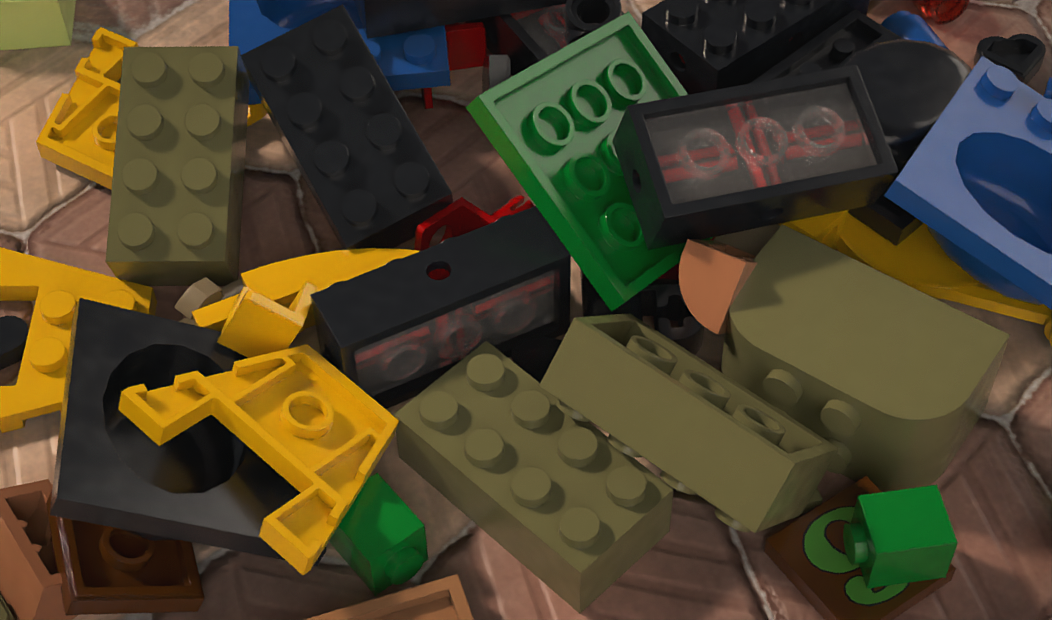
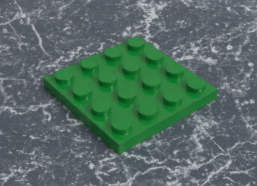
M629 11L483 92L466 107L611 312L678 264L686 244L681 243L648 250L612 142L628 105L688 95ZM711 237V238H706V239H701V240H710V239H712L713 237Z

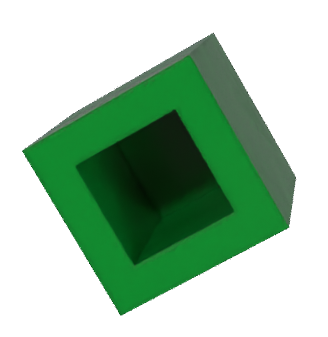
M378 473L368 478L330 538V543L376 596L392 584L400 585L410 580L429 558L425 525Z
M937 485L858 495L851 523L845 524L843 528V540L847 558L852 565H860L867 589L945 578L958 544Z

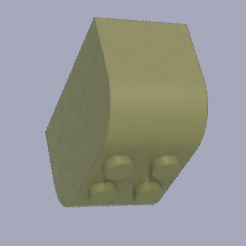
M782 224L753 259V261L758 263L729 308L720 372L838 447L839 450L827 471L842 474L855 482L867 476L882 492L923 487L932 484L945 472L985 411L1010 334Z

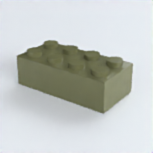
M238 46L124 47L105 260L116 278L145 286H191L205 277L217 286H226L238 279L250 84Z
M630 313L574 318L539 385L558 398L556 405L562 412L582 422L591 421L608 432L607 440L613 447L632 457L641 458L643 456L662 469L660 476L668 485L686 494L693 495L697 493L716 506L715 515L722 522L741 532L748 533L752 531L753 533H758L801 515L839 450L838 447Z
M485 341L394 413V417L399 420L396 429L399 458L580 614L670 532L674 489L634 457L613 447L608 442L607 436L590 422L576 420L562 412L556 405L558 398L540 387V383L488 341Z

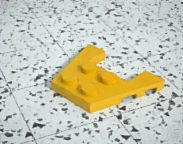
M100 27L91 39L93 49L89 57H82L75 69L77 79L69 94H61L36 140V144L42 158L112 190L121 86L117 81L121 78L124 47L139 46L133 40ZM263 104L248 105L247 127L267 114Z
M0 247V301H36L17 383L14 386H0L1 433L25 428L26 420L59 410L62 413L72 320L80 298L155 316L157 300L153 287Z
M308 344L234 361L231 371L204 377L198 370L177 375L174 378L173 385L147 391L144 383L131 386L121 391L118 407L120 412L158 446L212 415L294 486L300 494L263 519L259 537L303 576L314 566L394 438L399 424L397 418Z

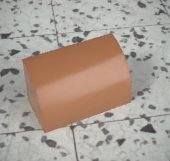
M687 239L679 264V285L683 300L691 314L704 327L716 334L726 333L729 308L758 262L753 261L756 256L718 240Z
M49 479L0 489V595L15 620H72L77 616L65 615L61 593L63 582L61 573H58L46 507V502L53 489Z

